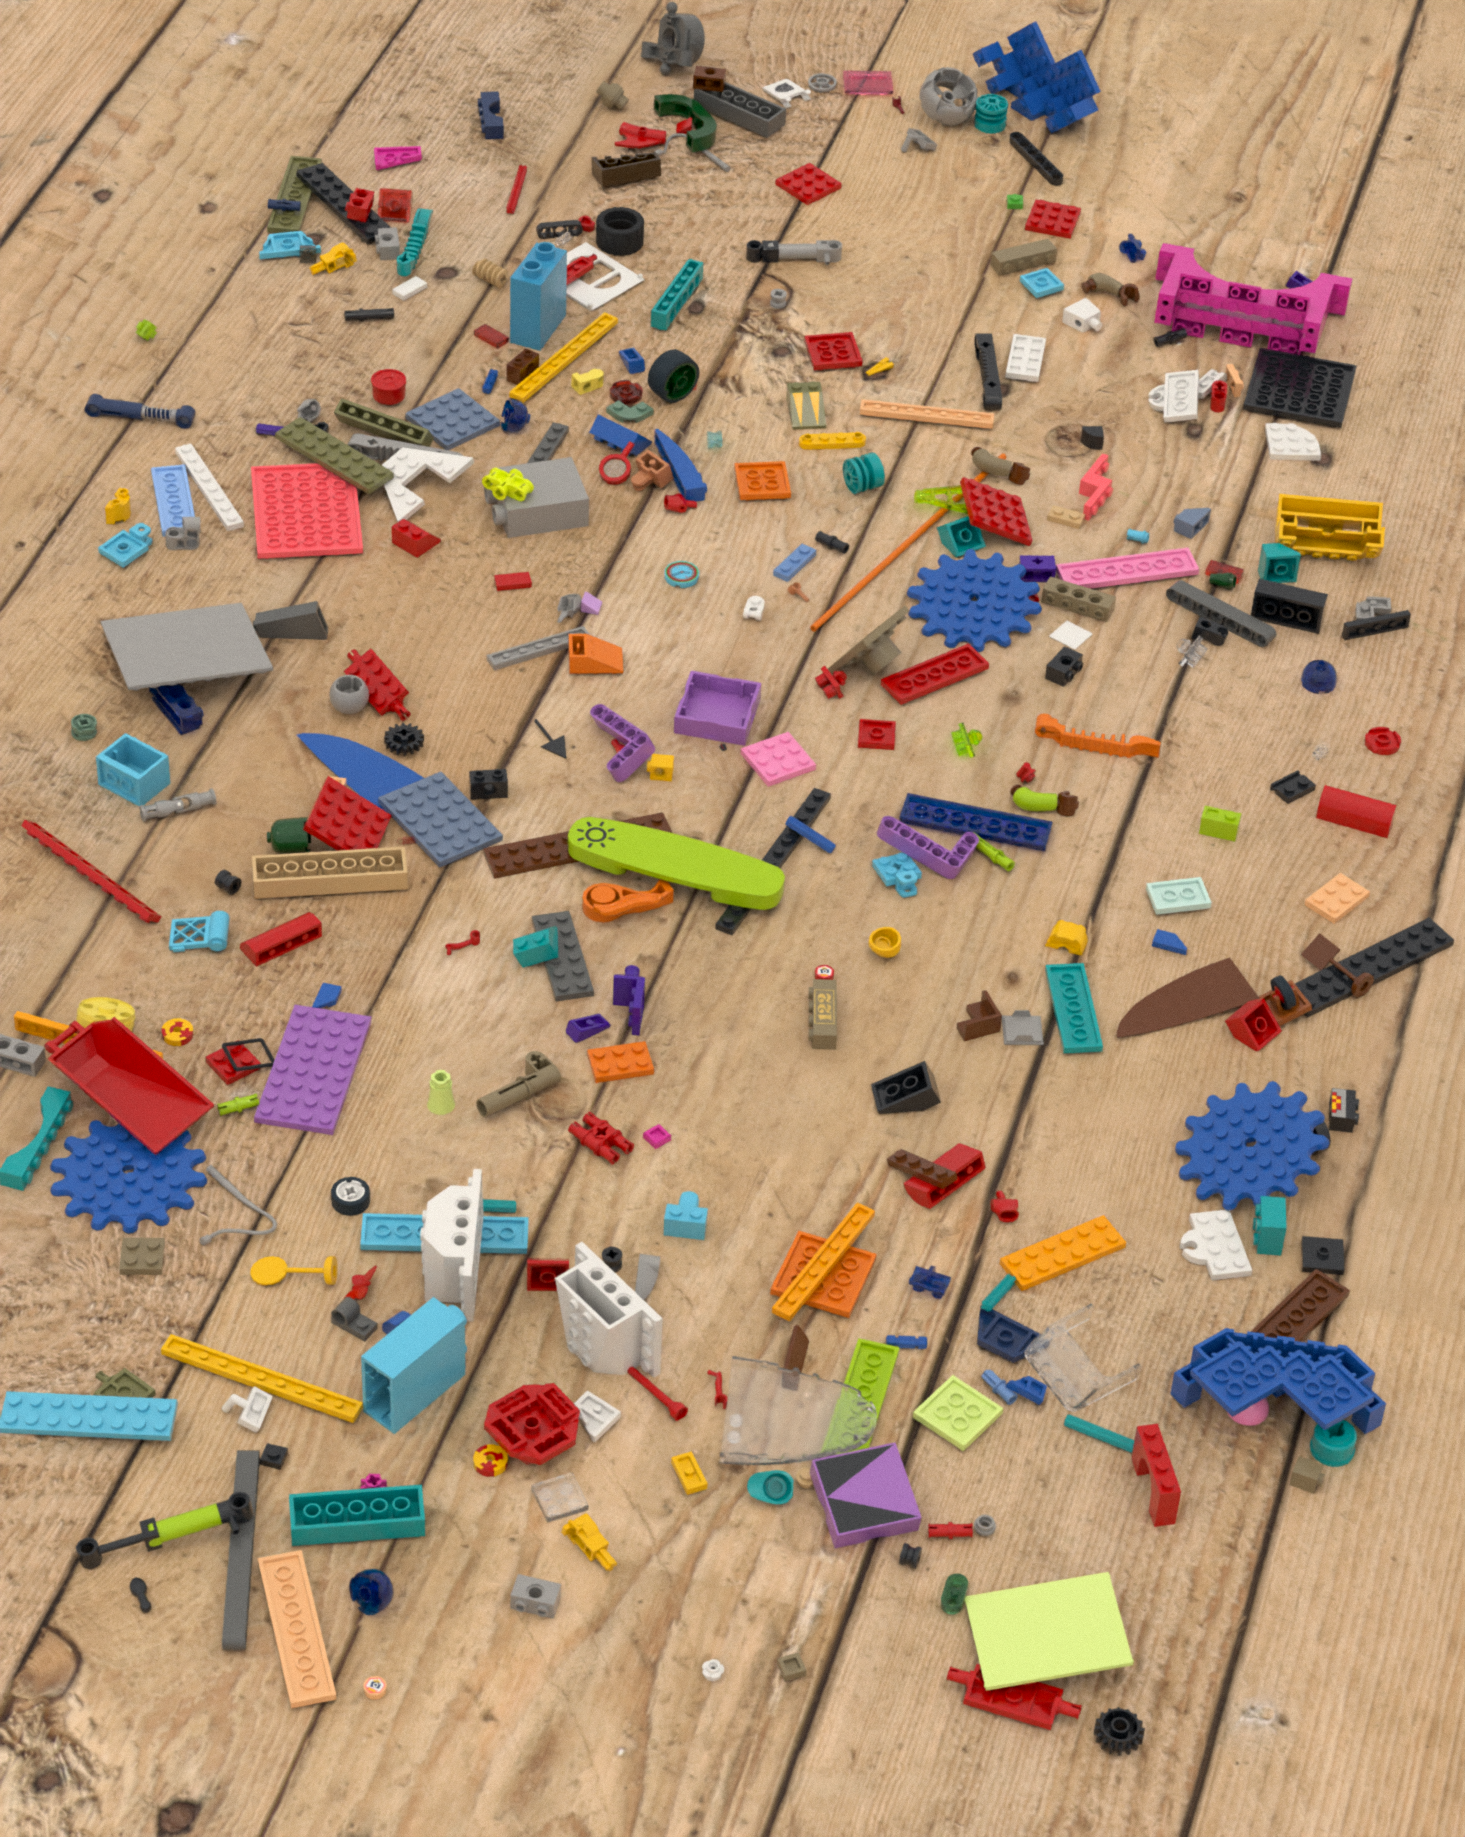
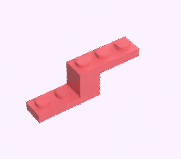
M1103 453L1080 480L1079 494L1089 497L1083 510L1085 520L1088 521L1093 515L1097 514L1099 507L1104 505L1107 497H1110L1113 492L1112 480L1102 477V474L1106 473L1109 468L1108 455Z

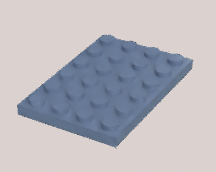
M442 772L378 797V803L387 813L392 815L391 817L439 868L503 841V835Z

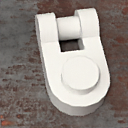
M759 596L748 598L743 618L749 619L751 617L761 621L765 604L764 599Z

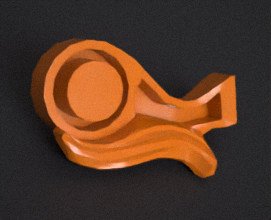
M662 879L649 891H636L609 883L593 884L583 892L582 910L589 919L595 922H610L625 914L642 913L673 903L674 890L668 881Z

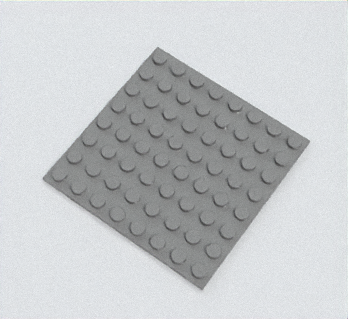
M242 603L100 621L128 690H140L147 687L157 688L162 685L173 686L178 683H194L200 680L210 681L214 678H230L237 675L247 676L252 673L273 671V666Z

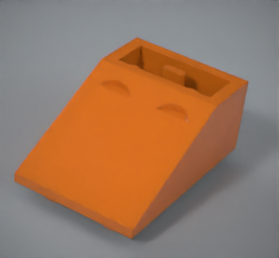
M569 634V674L623 673L621 647L589 634Z

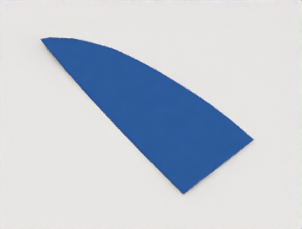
M319 733L297 734L303 743L331 771L340 778H346L349 787L384 811L385 809L378 803V797L424 779L399 762L357 742Z

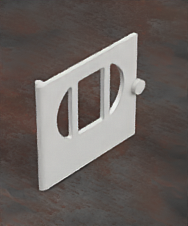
M587 242L567 253V265L581 256L589 257L592 254H596L598 259L593 262L594 265L601 262L614 270L590 285L579 278L567 285L566 296L590 311L595 310L645 280L641 273L639 275L635 274ZM617 275L621 277L620 282L613 287L596 288Z

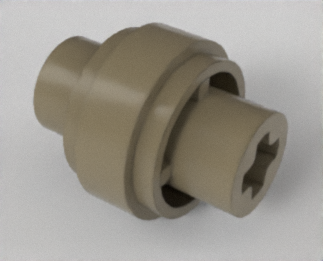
M603 81L596 93L602 96V104L608 108L615 106L622 110L629 101L623 95V88L617 83L609 85Z

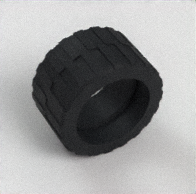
M612 207L602 211L596 218V244L598 248L607 254L615 256L636 253L644 244L643 216L636 210L625 207Z

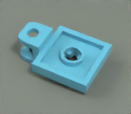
M138 523L129 529V533L122 530L99 546L98 551L124 568L149 550L148 546L152 544V538L148 537L151 533V528L144 523Z
M898 853L872 860V867L886 887L895 885V890L904 898L917 895V887L914 884L917 882V879H921L922 872L910 856L905 853Z

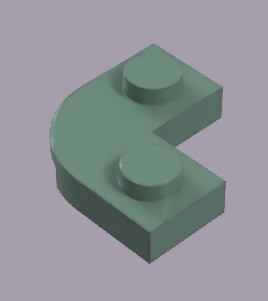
M618 400L606 407V413L620 422L635 420V423H638L653 415L654 409L644 402L629 408Z

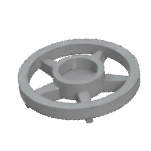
M825 73L812 75L808 79V86L819 93L835 89L837 84L836 79L832 75Z

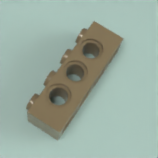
M1050 577L1043 588L1041 602L1108 622L1115 609L1116 596Z

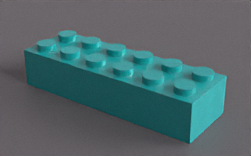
M422 1484L289 1494L292 1546L425 1536Z

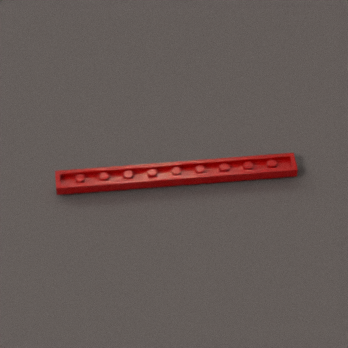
M24 820L21 826L27 830L26 833L29 836L38 838L41 845L50 847L52 849L51 852L59 857L62 856L65 863L77 867V872L89 876V881L96 885H101V890L108 894H113L117 902L125 903L127 905L126 908L133 913H138L141 920L147 923L150 921L159 922L162 917L39 824Z

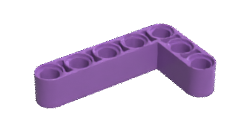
M597 704L591 708L590 714L597 726L625 745L607 763V769L614 780L622 782L655 752V746L645 732L605 705Z
M884 816L877 830V836L881 840L948 879H954L973 855L979 842V838L975 833L966 832L954 848L949 851L891 816Z

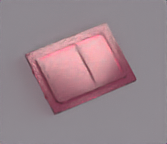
M843 71L845 93L893 94L891 71Z

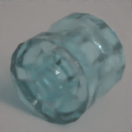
M721 430L716 433L707 431L708 448L713 446L721 448L723 444Z

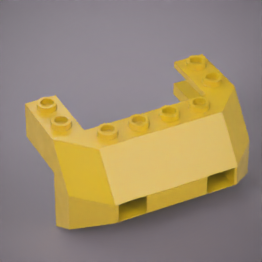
M1279 494L1275 523V543L1289 547L1299 552L1301 556L1307 554L1312 555L1314 558L1329 556L1330 559H1340L1341 557L1347 558L1349 561L1376 558L1380 556L1384 548L1385 527H1381L1383 503ZM1297 525H1306L1308 527H1299ZM1343 529L1358 530V532L1344 531Z

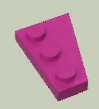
M421 146L375 147V169L380 170L422 160Z

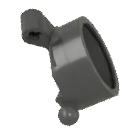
M675 2L667 4L666 10L668 13H665L660 20L658 43L642 41L641 57L660 59L662 65L659 69L663 75L670 74V65L692 67V64L700 58L705 44L704 28L699 18L693 14L676 13L678 5Z

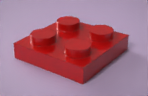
M243 1044L227 1046L237 1067L261 1064ZM223 1048L205 1056L206 1063L227 1085L261 1069L235 1071Z

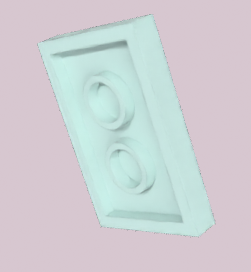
M1201 877L1146 883V891L1156 915L1211 908L1212 902Z

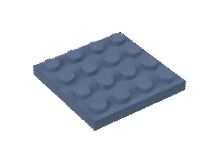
M459 388L405 413V418L409 422L428 429L434 438L433 441L445 450L455 448L500 426L498 418Z

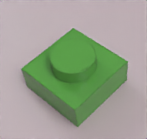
M1007 195V209H1023V195Z

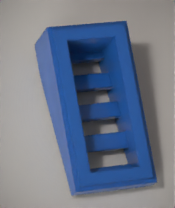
M635 348L619 351V355L630 374L645 371L644 359Z

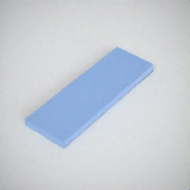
M184 464L151 468L162 537L166 536L168 528L182 527V517H195L186 466Z

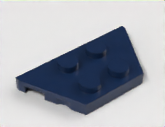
M980 1306L977 1345L1012 1363L1051 1346L1052 1339L993 1309L989 1312L985 1309L982 1310Z

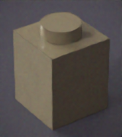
M1299 1456L1292 1471L1290 1485L1314 1494L1317 1486L1322 1487L1325 1474H1322L1324 1465Z

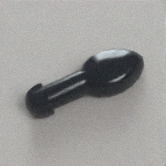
M135 1577L130 1582V1591L132 1595L138 1598L141 1611L148 1613L152 1606L146 1596V1583L141 1578Z

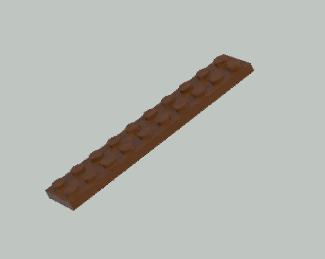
M663 812L620 821L673 833ZM569 831L483 848V854L494 879L579 862L573 859L568 852Z

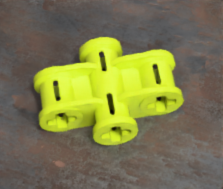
M492 468L489 475L482 478L483 486L488 490H492L494 497L498 500H504L508 496L517 501H523L526 495L534 490L532 482L524 479L523 474L518 469H512L507 473L501 469Z

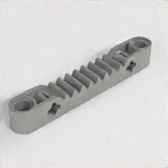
M353 434L347 444L370 459H380V461L384 459L387 461L403 447L463 456L461 453L363 434Z

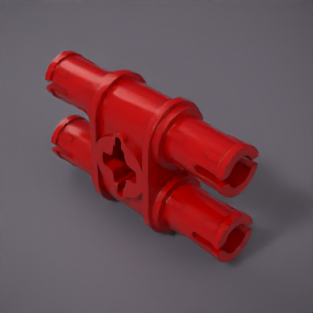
M592 1112L586 1113L582 1119L585 1124L591 1127L590 1130L583 1128L576 1121L571 1123L568 1128V1132L577 1137L582 1146L588 1147L593 1151L594 1155L602 1156L612 1165L620 1158V1154L611 1149L612 1146L618 1147L626 1155L634 1149V1144L624 1138L620 1130H616L607 1120L599 1119Z

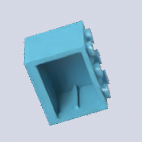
M127 733L96 756L98 785L137 806L145 805L170 784L168 755Z

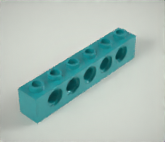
M692 259L687 260L651 310V327L667 330L702 281L703 262Z

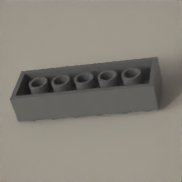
M727 82L723 92L694 89V100L699 102L705 110L768 138L786 125V108Z

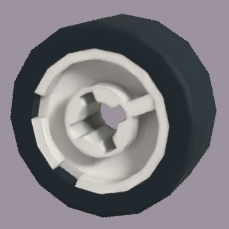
M344 1177L338 1180L331 1189L332 1207L338 1213L347 1216L363 1213L370 1204L368 1184L357 1177Z

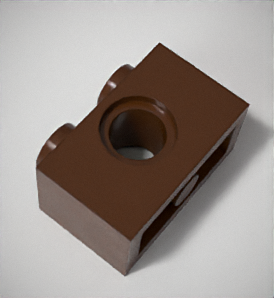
M696 66L693 75V89L724 91L726 69Z
M525 348L507 363L506 380L516 385L521 383L539 367V354Z

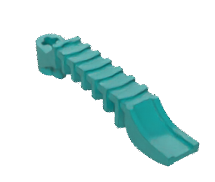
M418 208L416 211L412 231H410V237H408L404 252L397 257L398 275L408 276L411 274L412 269H415V264H417V259H419V254H421V249L428 234L433 210Z

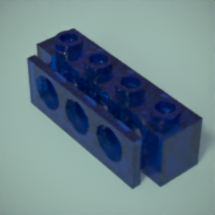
M178 683L173 686L149 687V692L154 696L152 701L180 735L200 729V726L203 725V710L195 704L193 697L186 693L183 686H180Z

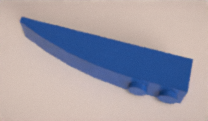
M655 429L654 443L662 459L670 465L674 478L673 481L679 492L684 496L685 500L697 502L705 500L707 485L703 483L701 473H698L689 457L672 439L659 429Z

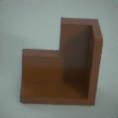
M987 990L982 991L980 1002L969 1004L966 1007V1011L971 1019L957 1023L956 1029L964 1042L1000 1032L1002 1015Z

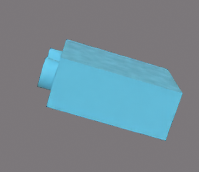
M431 1298L361 1356L363 1412L393 1434L398 1432L465 1375V1353L467 1352L465 1325L467 1320L464 1313L457 1306L449 1305L447 1307L436 1298Z

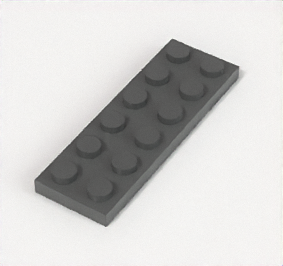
M570 911L532 916L535 932L556 926L558 930V958L544 961L555 1001L594 996V989Z

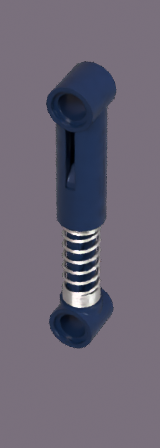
M99 394L90 395L84 409L85 413L90 417L107 415L138 420L146 417L150 419L152 417L153 420L156 418L157 420L161 419L163 421L165 419L166 421L176 422L183 429L190 428L196 416L195 409L189 405H183L178 409L170 408V410H167V408L163 409L162 407L158 409V407L154 408L153 406L149 408L144 403L107 399Z

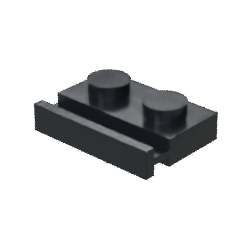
M1299 770L1271 783L1270 790H1274L1276 795L1287 804L1309 794L1316 788V784L1305 775H1301Z

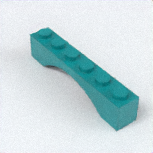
M47 1087L40 1099L43 1123L39 1133L25 1148L6 1158L0 1168V1185L24 1191L27 1184L31 1183L33 1173L41 1165L42 1157L48 1153L49 1145L52 1140L56 1139L60 1126L64 1125L67 1113L72 1111L73 1101L71 1100L70 1091Z

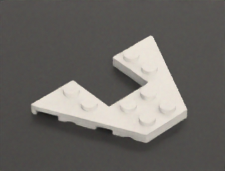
M401 448L382 464V466L394 473V478L385 483L384 486L397 521L407 520L425 505L423 499L404 487L422 471L428 468L448 483H451L475 463L474 459L466 456Z

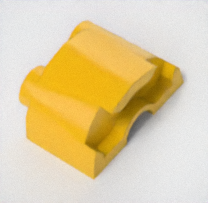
M119 487L114 494L116 498L112 501L110 500L106 505V524L114 525L116 521L123 520L125 522L130 518L131 506L128 489Z
M1059 920L1053 926L1045 946L1054 949L1065 947L1069 953L1082 956L1088 942L1086 928L1072 922Z

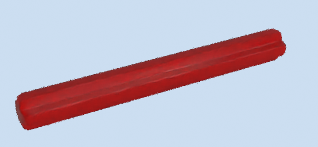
M520 165L506 207L508 214H514L527 173L526 165Z

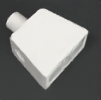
M1087 298L1064 308L1062 320L1064 324L1081 332H1086L1092 328L1099 331L1102 327L1100 310Z

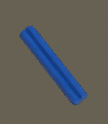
M790 816L786 820V826L826 852L832 853L835 849V843L795 817Z

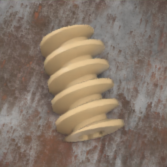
M486 258L477 261L472 268L474 276L487 281L499 289L506 283L507 269H503Z

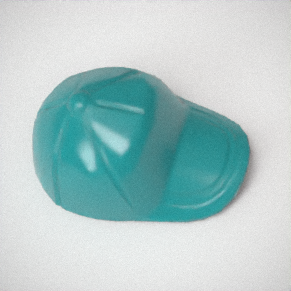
M785 1471L759 1472L749 1478L747 1490L750 1496L757 1500L771 1504H785L793 1497L794 1480Z

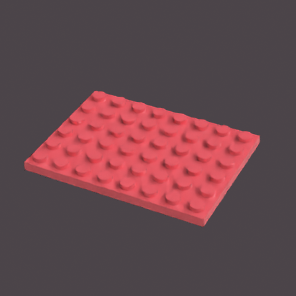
M317 463L251 467L258 559L363 553L356 486Z

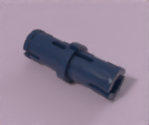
M268 199V209H279L284 212L286 210L300 211L301 201Z

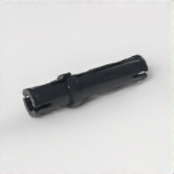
M394 308L344 310L345 321L359 320L362 322L368 319H394Z

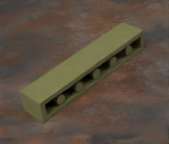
M341 398L334 411L339 422L386 439L430 447L434 440L428 429Z

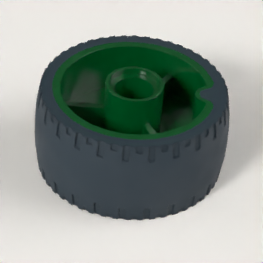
M668 350L661 354L651 366L647 379L648 385L663 400L669 403H676L686 398L696 386L699 378V367L691 357L680 350Z

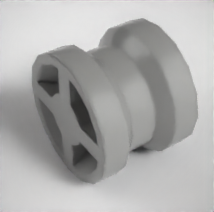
M783 289L771 291V307L781 309L786 306V291Z

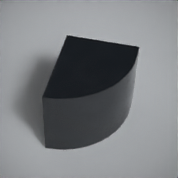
M1082 426V444L1090 449L1102 450L1104 442L1102 426Z

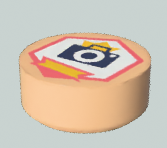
M379 1676L367 1678L363 1685L364 1694L369 1699H380L387 1691L386 1681Z

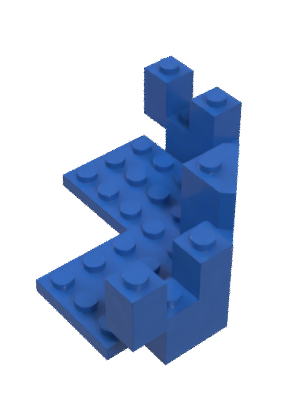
M1037 21L1007 37L1013 49L1008 54L1004 55L998 41L972 53L978 67L992 62L998 75L985 81L990 93L995 94L1005 89L1018 97V99L1011 102V108L1031 121L1046 115L1048 118L1044 120L1050 133L1098 111L1092 96L1101 91L1082 49L1055 63Z
M1225 1328L1195 1345L1192 1351L1191 1363L1174 1372L1170 1394L1184 1408L1201 1398L1203 1387L1232 1417L1271 1394L1277 1398L1286 1393L1323 1430L1352 1415L1351 1421L1364 1434H1367L1381 1426L1386 1403L1372 1390L1375 1372L1346 1345L1338 1344L1337 1347L1326 1346L1325 1342L1308 1340L1306 1343L1295 1341V1338L1277 1336V1338L1264 1337L1265 1334L1247 1331V1334L1234 1332V1329Z

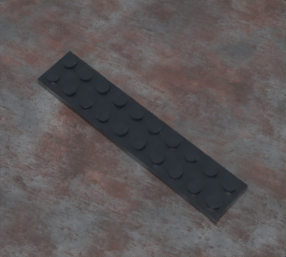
M1427 918L1338 963L1356 977L1362 973L1371 974L1374 977L1372 984L1374 985L1453 946L1454 939L1431 918ZM1331 965L1295 983L1312 1005V1010L1304 1015L1308 1018L1352 996L1351 986L1354 981L1334 965Z

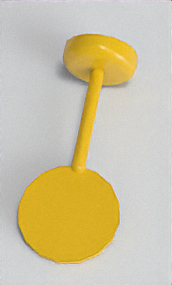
M269 1256L255 1262L250 1270V1275L254 1282L266 1286L280 1282L287 1273H324L325 1283L335 1285L338 1265L335 1256H328L325 1259L324 1268L288 1267L286 1262L280 1257Z

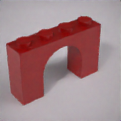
M1158 1423L1137 1426L1131 1460L1137 1476L1150 1474L1151 1498L1149 1513L1154 1527L1174 1525L1177 1518L1181 1489Z

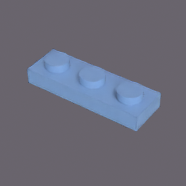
M801 544L773 570V576L786 582L790 581L816 556L817 550Z

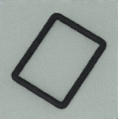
M262 1038L222 1044V1048L235 1071L273 1066L274 1058ZM261 1042L272 1062L237 1067L227 1046Z

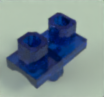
M1131 233L1128 234V240H1123L1119 244L1120 252L1126 253L1131 263H1135L1137 259L1144 260L1147 254L1145 249H1141V241L1135 239Z
M932 1265L929 1270L916 1266L913 1275L909 1279V1285L913 1286L914 1291L924 1292V1290L932 1292L933 1297L941 1299L951 1282V1277L935 1272L936 1267Z

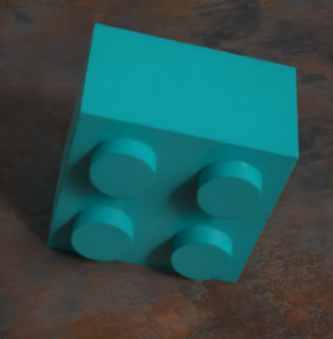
M1261 1196L1260 1203L1255 1205V1216L1257 1218H1253L1252 1230L1256 1231L1253 1234V1245H1256L1257 1254L1281 1256L1287 1229L1286 1198Z

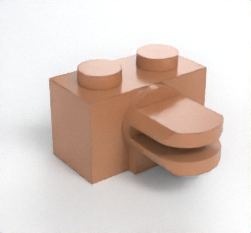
M646 450L635 459L639 472L631 477L634 490L642 491L651 483H654L659 488H663L674 479L670 465L650 450Z

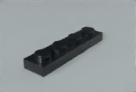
M1408 610L1345 622L1342 638L1350 640L1408 628L1411 614Z

